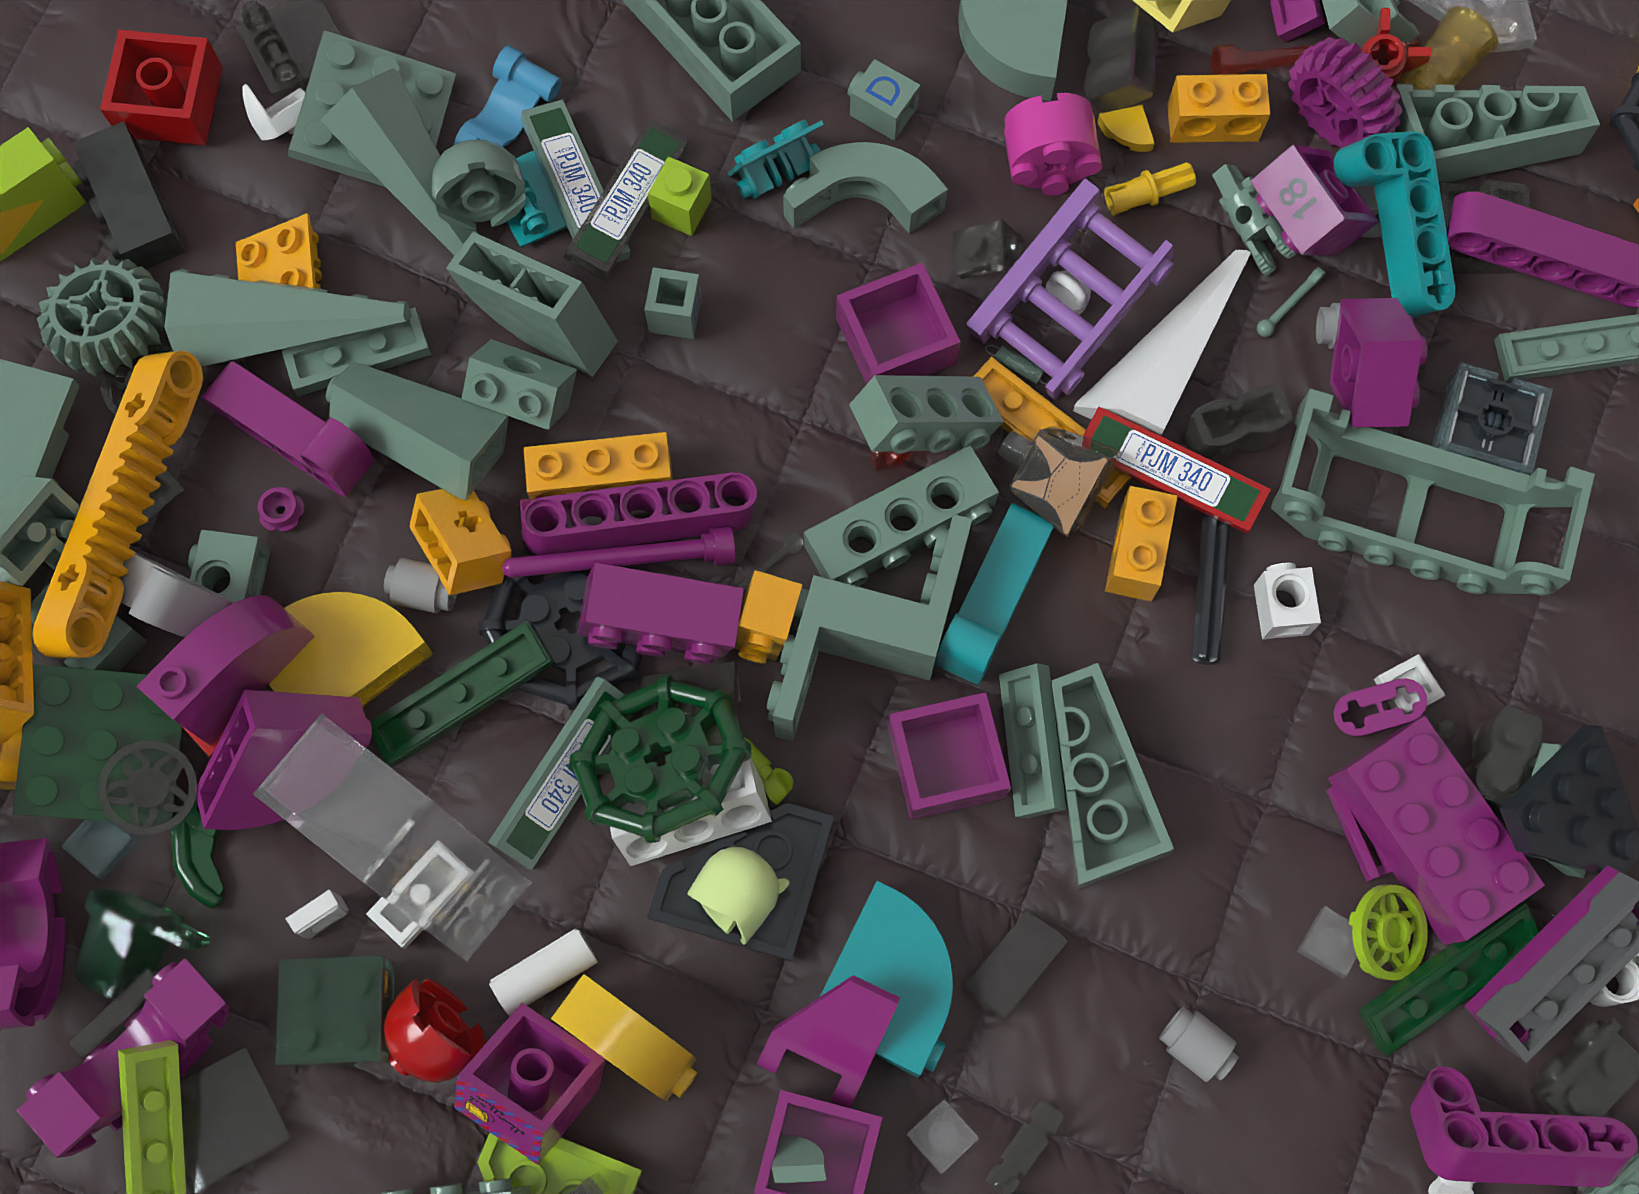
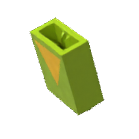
M29 127L0 145V262L87 203L76 189L77 186L82 184L80 178L66 162L60 151L49 137L40 142Z

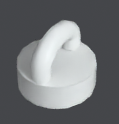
M1067 270L1056 271L1051 275L1045 289L1078 315L1084 312L1089 303L1091 289Z

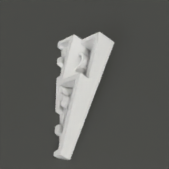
M1235 250L1075 404L1073 411L1092 420L1099 406L1161 436L1251 252Z

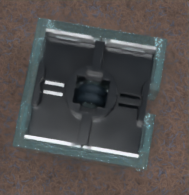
M1461 362L1449 376L1432 446L1530 476L1534 471L1553 389L1516 378L1511 383L1497 380L1499 373Z

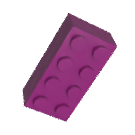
M1425 716L1401 727L1328 777V780L1347 804L1376 849L1380 850L1394 870L1393 873L1401 885L1417 897L1422 905L1427 922L1443 945L1469 940L1545 886L1523 853L1515 850L1506 829Z

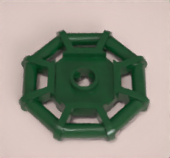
M671 675L659 676L657 682L612 702L608 700L603 701L598 706L601 711L579 750L572 753L569 757V769L576 775L586 805L585 818L594 826L604 824L644 837L647 843H656L660 841L662 835L712 814L716 817L724 810L721 804L743 762L750 759L752 750L751 744L743 737L731 707L732 697L723 689L711 691L676 681ZM675 701L699 707L702 710L694 717L685 715L681 709L674 708ZM659 702L658 710L632 722L625 718ZM717 723L723 743L710 746L705 732ZM615 726L618 731L612 737L610 753L598 755ZM661 752H672L665 757L666 764L658 767L655 762H651L653 757ZM719 764L707 789L702 788L704 783L701 777L705 769L708 768L710 772L713 765ZM611 773L616 787L607 795H603L596 774ZM692 797L694 798V800L664 812L665 809ZM635 800L644 803L647 812L644 815L622 809V807L628 802L635 804Z

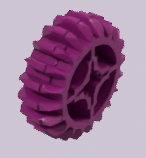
M1328 37L1324 41H1319L1314 46L1311 45L1301 53L1300 58L1294 62L1295 65L1289 71L1291 80L1288 82V85L1294 92L1291 96L1292 101L1298 104L1300 108L1298 114L1305 117L1308 127H1312L1318 133V138L1326 139L1331 148L1339 146L1341 149L1374 134L1394 133L1395 129L1401 124L1399 116L1403 111L1397 103L1400 95L1391 87L1393 79L1386 77L1382 71L1383 65L1378 66L1372 60L1371 53L1364 54L1361 52L1357 43L1349 45L1347 40L1342 37L1337 40Z

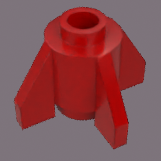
M1381 8L1376 36L1371 37L1363 45V48L1360 49L1364 54L1371 53L1372 60L1378 66L1383 65L1382 71L1386 77L1393 79L1391 85L1393 87L1397 84L1402 74L1430 61L1432 47H1408V50H1406L1404 43L1400 39L1389 34L1390 8Z

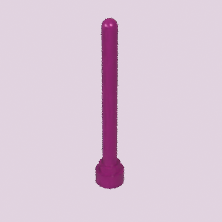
M731 527L710 528L709 533L701 534V539L509 558L503 563L502 569L508 577H521L589 570L593 568L595 563L628 566L703 558L704 562H713L714 566L730 565L735 563V544Z

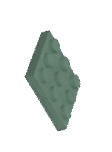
M324 30L289 146L288 157L384 186L322 124L320 119L353 86L394 68L402 76L408 93L436 146L456 73Z

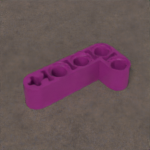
M229 361L200 397L207 406L224 419L343 497L348 496L375 461L364 441L343 423L331 417L326 422L232 361Z
M1446 1066L1435 1067L1429 1072L1410 1106L1411 1117L1424 1160L1436 1175L1450 1181L1607 1187L1617 1180L1638 1149L1637 1138L1632 1130L1624 1123L1608 1117L1483 1112L1480 1110L1473 1087L1468 1078L1456 1069Z

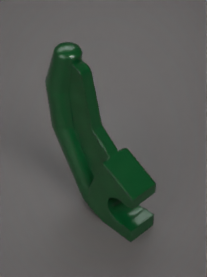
M194 793L184 801L171 824L174 870L190 897L210 909H216L223 903L222 894L225 892V886L212 856L216 840L219 839L223 830L204 829Z

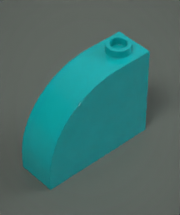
M876 881L820 996L854 975L900 997L901 999L874 1056L918 1078L924 1068L932 1072L934 1071L946 1045L937 1039L943 1029L951 1004L953 989L951 962L943 938L929 916L904 894Z

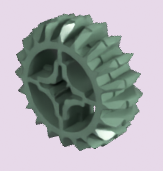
M110 256L102 264L92 257L88 267L82 268L75 264V272L69 276L59 274L60 284L58 287H46L49 299L39 302L42 314L36 319L39 323L40 334L43 337L44 344L51 350L59 362L69 365L78 374L86 370L96 377L105 368L106 371L115 375L118 365L125 364L133 369L132 359L138 355H148L147 347L149 345L161 344L158 332L165 330L167 303L163 296L162 288L142 266L137 267L129 259L120 263L119 260ZM124 296L133 298V302H124ZM82 329L84 331L83 335H74V330Z

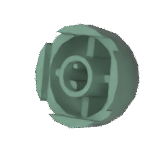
M467 140L457 143L445 150L434 166L432 197L439 217L452 226L463 229H477L475 222L488 220L491 221L492 227L501 225L515 217L525 205L526 186L516 158L498 143L488 140Z

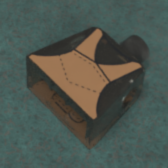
M1055 426L1039 430L1033 442L1012 430L1003 441L999 450L1000 456L1019 466L1010 484V490L1061 534L1067 537L1082 528L1122 454L1121 451Z

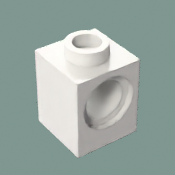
M1279 563L1267 567V571H1264L1254 584L1262 639L1310 635L1321 623L1312 567L1296 568L1294 563ZM1282 590L1290 593L1295 599L1296 607L1290 608L1282 605L1276 597V591Z

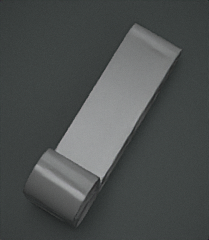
M135 552L134 557L123 563V566L129 569L128 574L120 577L124 585L121 603L131 608L129 614L185 638L205 620L234 603L226 597Z

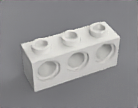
M750 757L749 760L743 762L721 804L724 810L716 817L712 814L662 835L660 841L656 843H647L644 837L610 827L615 844L629 865L633 866L772 822L763 781ZM719 764L713 765L710 772L708 768L705 769L701 777L704 783L702 788L707 789ZM692 797L665 809L664 812L694 800V798ZM635 800V804L628 802L622 807V809L644 815L647 812L644 803Z

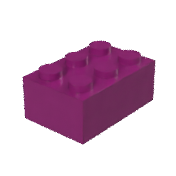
M595 563L586 580L578 636L588 637V644L595 647L616 649L617 643L637 645L636 652L639 654L665 657L666 651L685 653L684 660L687 662L712 665L714 659H721L735 648L744 588Z

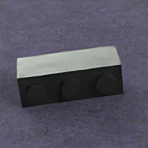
M124 121L73 142L80 159L73 162L74 168L86 188L91 186L95 197L89 199V203L100 224L107 223L111 234L105 236V241L116 260L129 259L137 267L142 266L146 270L186 253L140 145Z

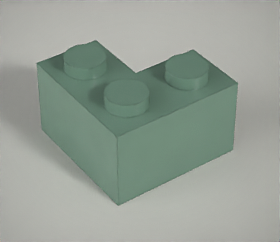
M22 476L0 501V581L23 586L43 561L54 570L57 567L80 506L50 478Z

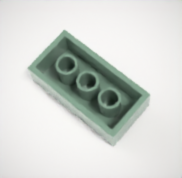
M623 0L628 8L732 122L801 72V43L761 0Z

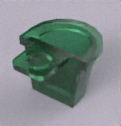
M95 889L89 892L85 901V909L90 915L74 977L83 985L110 999L145 992L169 942L185 949L194 950L209 947L211 938L183 924L184 916L148 899L111 889Z

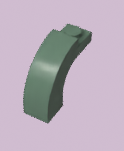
M853 142L830 147L809 158L810 178L798 179L787 189L786 194L783 195L784 217L794 229L838 201L849 198H865L886 207L910 234L945 211L948 189L927 165L901 149L879 143Z

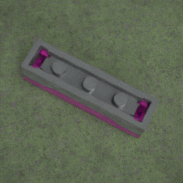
M1607 865L1464 1006L1492 1039L1527 1063L1639 953V881Z

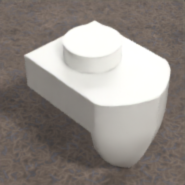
M245 84L243 86L246 112L251 125L261 140L276 138L287 131L289 134L294 133L305 92L301 88L269 108L264 109L248 85Z

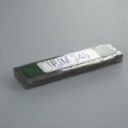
M649 118L566 249L564 259L605 281L649 210L648 192L667 157L669 156L679 161L687 148L689 139Z

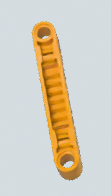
M187 351L146 355L139 359L134 367L34 623V643L38 651L46 657H91L99 653L106 643L123 597L124 585L120 577L128 574L129 569L123 566V563L135 555V552L129 549L130 544L141 539L142 535L136 532V528L147 522L148 517L143 515L142 512L155 502L149 497V494L160 488L161 483L156 481L155 478L167 470V466L161 463L162 459L173 454L174 450L169 447L175 444L185 431L202 387L203 373L201 365L196 357Z

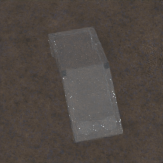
M322 713L253 793L259 800L363 883L467 962L531 883L530 880L434 801Z

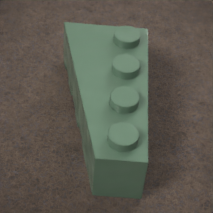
M1396 84L1394 89L1400 95L1397 103L1403 111L1399 116L1401 124L1395 129V132L1415 131L1427 136L1434 150L1439 184L1581 154L1600 126L1585 86H1525L1522 91H1506L1500 89V85H1482L1480 90H1455L1454 85H1435L1433 90H1413V84Z
M1093 664L1052 680L1054 711L1079 890L1172 854L1174 847L1099 664Z

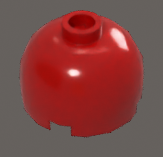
M426 978L418 985V979H415L400 992L389 1007L383 1030L386 1047L389 1050L388 1059L397 1072L404 1076L411 1075L419 1080L440 1083L457 1077L486 1044V1039L479 1023L470 1029L458 1014L469 1010L464 1003L450 990L434 980Z

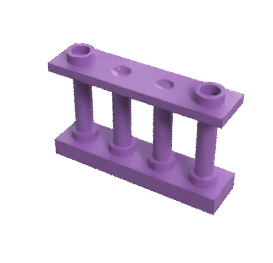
M1087 179L1080 183L966 323L970 334L981 343L985 344L991 336L995 339L1000 336L1049 374L1052 379L1045 387L1047 394L1054 400L1057 399L1062 391L1069 395L1077 387L1085 375L1080 369L1149 285L1153 283L1159 286L1174 267V263L1170 261L1173 257V245L1165 240L1153 254L1100 213L1101 207L1098 206L1101 202L1099 188ZM1079 228L1084 231L1089 228L1141 268V271L1125 290L1121 289L1071 250L1072 244L1068 241ZM1050 264L1054 267L1059 264L1112 305L1095 327L1041 286L1042 280L1039 277ZM1020 300L1024 303L1030 300L1082 341L1065 363L1011 322L1013 316L1010 315V312Z

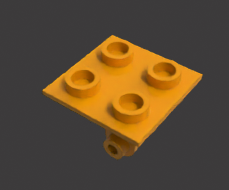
M306 213L237 241L238 280L249 282L261 280L321 289L320 284L316 283L322 279V272L319 270L321 260L318 258L317 253L319 236L313 231L310 215Z

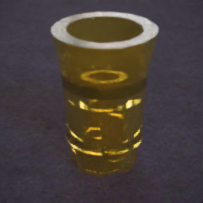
M1462 6L1449 8L1436 31L1424 46L1432 47L1430 61L1422 66L1408 70L1399 83L1413 84V90H1433L1435 85H1454L1455 87L1476 64L1496 49L1498 38L1495 30L1484 17L1469 8Z

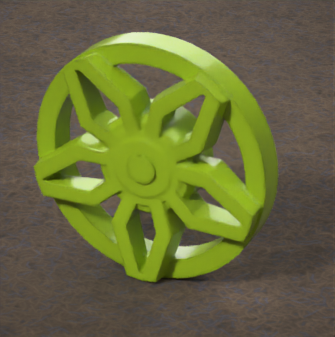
M1384 884L1370 889L1360 900L1356 911L1351 912L1349 918V925L1352 927L1354 949L1360 961L1359 966L1364 972L1378 979L1402 980L1417 969L1426 950L1428 929L1424 910L1417 897L1403 886ZM1395 895L1405 903L1409 911H1399ZM1368 921L1372 923L1371 930L1367 928ZM1413 933L1412 947L1409 952L1408 944L1410 942L1411 934ZM1388 962L1395 970L1388 972L1381 967Z

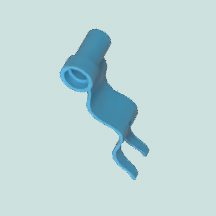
M511 45L505 46L498 55L493 67L492 74L493 77L498 79V82L493 88L487 104L476 118L468 120L460 128L453 146L467 140H488L498 143L502 147L512 143L524 129L520 120L521 111L534 108L540 98L549 103L552 102L560 91L562 79L527 60L526 54Z

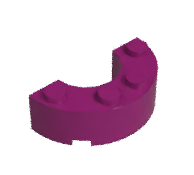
M47 838L0 843V1030L35 1026V1021L45 1020L54 1007L62 982L66 956V917L56 918L53 894L62 893L63 887L56 858Z
M183 959L179 964L172 962L157 973L152 980L153 987L144 995L146 1002L143 1008L128 1019L125 1024L127 1029L114 1042L103 1043L87 1056L84 1064L69 1071H60L55 1076L49 1074L37 1081L27 1091L26 1097L28 1100L16 1111L57 1158L68 1157L94 1146L97 1141L92 1135L107 1125L114 1132L123 1127L118 1050L172 1040L178 1044L181 1079L213 1043L207 1035L215 1024L219 1029L225 1025L229 1015V1006L186 959Z

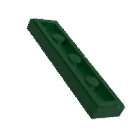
M527 620L371 720V737L387 766L395 767L545 671L556 662L534 624Z
M1524 902L1519 903L1469 940L1452 943L1360 1008L1358 1013L1377 1049L1386 1056H1389L1480 991L1540 932L1527 904Z

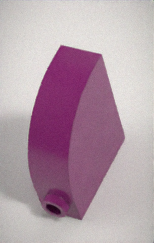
M261 595L252 596L225 607L205 620L188 634L136 687L174 721L208 745H211L224 732L243 691H263L315 636L273 598Z
M244 690L195 789L204 829L237 830L276 823L313 807L329 796L347 778L361 752L369 745L371 740L372 726L369 719L365 717L360 699L357 697Z

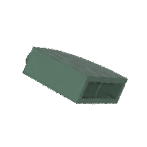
M960 0L958 16L959 33L969 59L986 78L1011 93L1029 98L1042 95V100L1051 101L1058 68L1067 0Z
M475 232L470 234L446 267L452 278L470 299L501 326L545 355L573 367L592 378L618 342L582 281Z

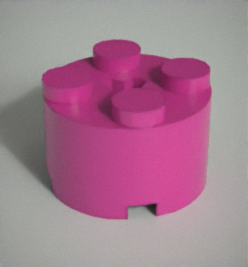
M1057 93L1058 101L1044 103L1042 95L1032 97L1017 104L1006 114L1004 119V135L1011 180L1014 184L1042 189L1045 195L1056 196L1068 191L1069 184L1101 171V154L1092 107L1087 99L1076 94Z

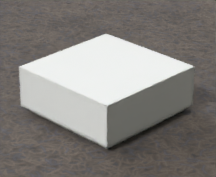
M1419 654L1374 679L1377 685L1403 678L1415 680L1424 688L1427 694V706L1445 696ZM1405 687L1397 689L1396 698L1388 701L1392 709L1401 708L1404 715L1413 713L1412 705L1419 701L1418 695L1416 693L1408 694Z
M328 890L285 919L295 934L311 939L347 915L349 908L340 895Z

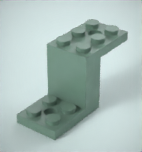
M953 514L949 530L939 529L930 570L938 573L937 575L927 573L921 595V603L813 575L809 590L801 588L794 612V617H796L794 630H797L796 636L788 634L780 659V663H783L781 675L785 676L783 682L774 680L767 703V709L769 710L768 720L774 722L775 737L794 742L819 651L930 681L972 519Z

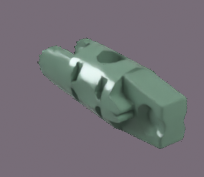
M1229 164L1223 165L1212 174L1223 195L1219 200L1225 213L1230 217V221L1241 236L1248 251L1251 252V256L1263 275H1269L1276 269V263L1263 243L1269 237L1276 245L1278 251L1288 259L1297 254L1284 242L1281 236V232L1284 229L1275 216L1271 217L1266 214L1257 203L1256 196L1259 193L1250 182L1253 177L1245 178L1238 166Z

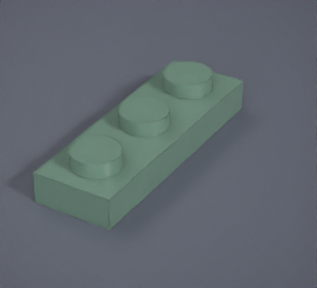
M416 308L410 309L412 317L405 322L281 349L292 388L296 395L299 397L327 388L331 379L335 375L339 376L353 361L382 371L431 355Z
M1036 663L999 674L1015 817L1032 818L1067 810L1049 665Z

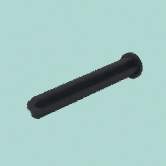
M1203 513L1192 659L1199 664L1214 665L1221 660L1231 526Z

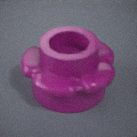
M275 487L264 492L257 506L260 514L259 521L262 526L269 531L279 529L281 532L294 529L299 523V516L304 514L305 508L301 497L295 496L291 489L285 487ZM279 507L285 508V512L283 514L277 513V509Z

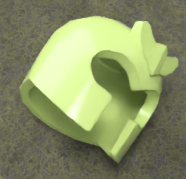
M730 847L720 850L709 858L687 894L701 903L706 913L725 933L729 934L737 924L742 935L740 941L744 945L773 910L778 894L788 887L789 880L785 878L778 879L773 868L754 851L743 847Z

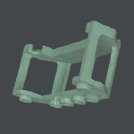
M1309 389L1298 407L1294 422L1297 425L1284 476L1280 489L1271 504V509L1302 535L1317 540L1318 544L1327 550L1338 552L1345 550L1353 551L1364 555V559L1373 564L1382 566L1395 564L1410 569L1411 574L1427 580L1441 578L1457 583V587L1460 590L1472 594H1483L1486 592L1547 595L1555 593L1570 581L1594 473L1570 467L1567 470L1565 481L1562 482L1546 477L1547 470L1537 468L1529 476L1370 427H1351L1348 421L1351 411L1342 409L1339 414L1329 412L1334 395ZM1306 434L1315 441L1318 447V455L1308 491L1292 487ZM1343 457L1399 474L1406 478L1408 486L1394 537L1323 516L1326 503L1321 496L1332 458ZM1430 486L1442 487L1495 503L1504 509V519L1492 567L1414 543L1427 491ZM1544 507H1573L1558 568L1538 562H1520L1515 564L1528 510Z

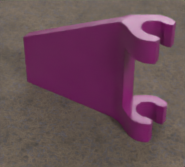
M852 975L774 1026L757 1065L775 1074L787 1049L842 1075L831 1101L840 1106L851 1108L901 998Z

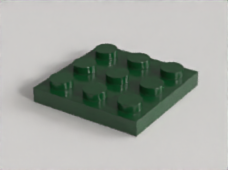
M33 664L34 715L23 725L12 814L171 826L182 726L169 717L136 687L148 674Z

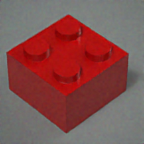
M119 29L100 110L111 126L124 121L136 139L206 145L223 66L208 38Z

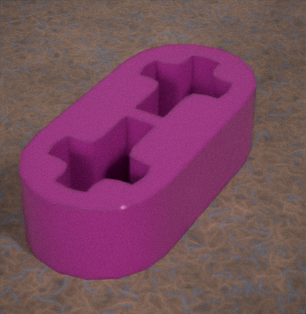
M1408 678L1396 679L1341 697L1334 708V721L1339 730L1352 737H1363L1409 724L1418 720L1425 712L1428 703L1427 694L1418 682ZM1405 687L1408 694L1416 693L1419 697V701L1412 705L1413 713L1404 715L1401 708L1384 711L1382 703L1396 698V690ZM1357 701L1360 708L1377 705L1379 713L1365 717V726L1355 729L1352 722L1344 723L1342 720V715L1349 711L1348 704L1350 702Z

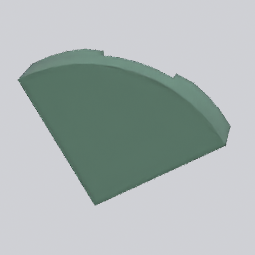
M780 1136L772 1164L775 1183L827 1180L824 1155L818 1145L801 1137Z

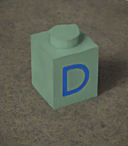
M874 59L866 72L859 71L850 83L847 92L850 96V116L895 141L918 108L920 84Z
M653 267L644 309L649 333L694 339L702 300L699 274Z

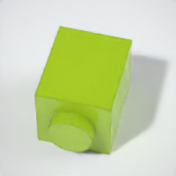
M668 156L648 192L651 218L692 236L712 200L709 174Z

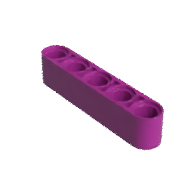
M1465 192L1455 196L1452 203L1447 235L1448 245L1451 249L1622 306L1639 308V244L1485 193Z
M731 472L541 497L531 501L523 512V538L526 547L532 553L546 555L696 537L709 533L710 528L730 526L732 531L744 529L753 517L757 499V487L749 476ZM730 497L740 499L744 503V505L731 506L724 501V499ZM691 504L698 510L686 513L678 509L677 506ZM635 510H644L651 516L645 519H637L630 513ZM589 516H596L604 522L595 526L588 525L582 520ZM542 522H548L556 528L549 532H541L536 530L534 526Z

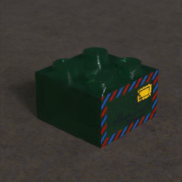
M384 956L279 960L276 1065L289 1068L391 1064L388 1059L389 1050L386 1047L383 1026L389 1007L394 1001L395 961Z

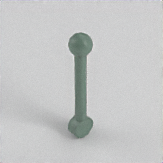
M1317 267L1308 279L1269 319H1263L1257 324V333L1262 337L1271 336L1274 333L1275 325L1323 278L1326 272Z

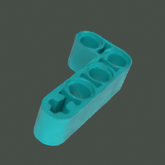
M1415 131L1381 133L1368 136L1341 148L1334 158V171L1340 182L1349 187L1374 186L1391 297L1398 298L1406 313L1411 315L1412 318L1448 308L1455 298V283L1435 155L1430 140L1421 132Z
M1011 504L959 613L955 614L937 654L935 666L978 686L980 685L1056 522L1019 505Z

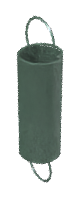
M1001 346L1002 349H999L996 355H992L997 356L996 360L1004 367L1011 369L1036 384L1040 381L1044 372L1031 360L1005 346Z

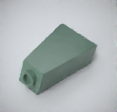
M354 361L339 376L335 375L328 385L326 400L330 402L329 418H334L356 433L365 444L457 498L467 500L504 453L509 418L505 414Z

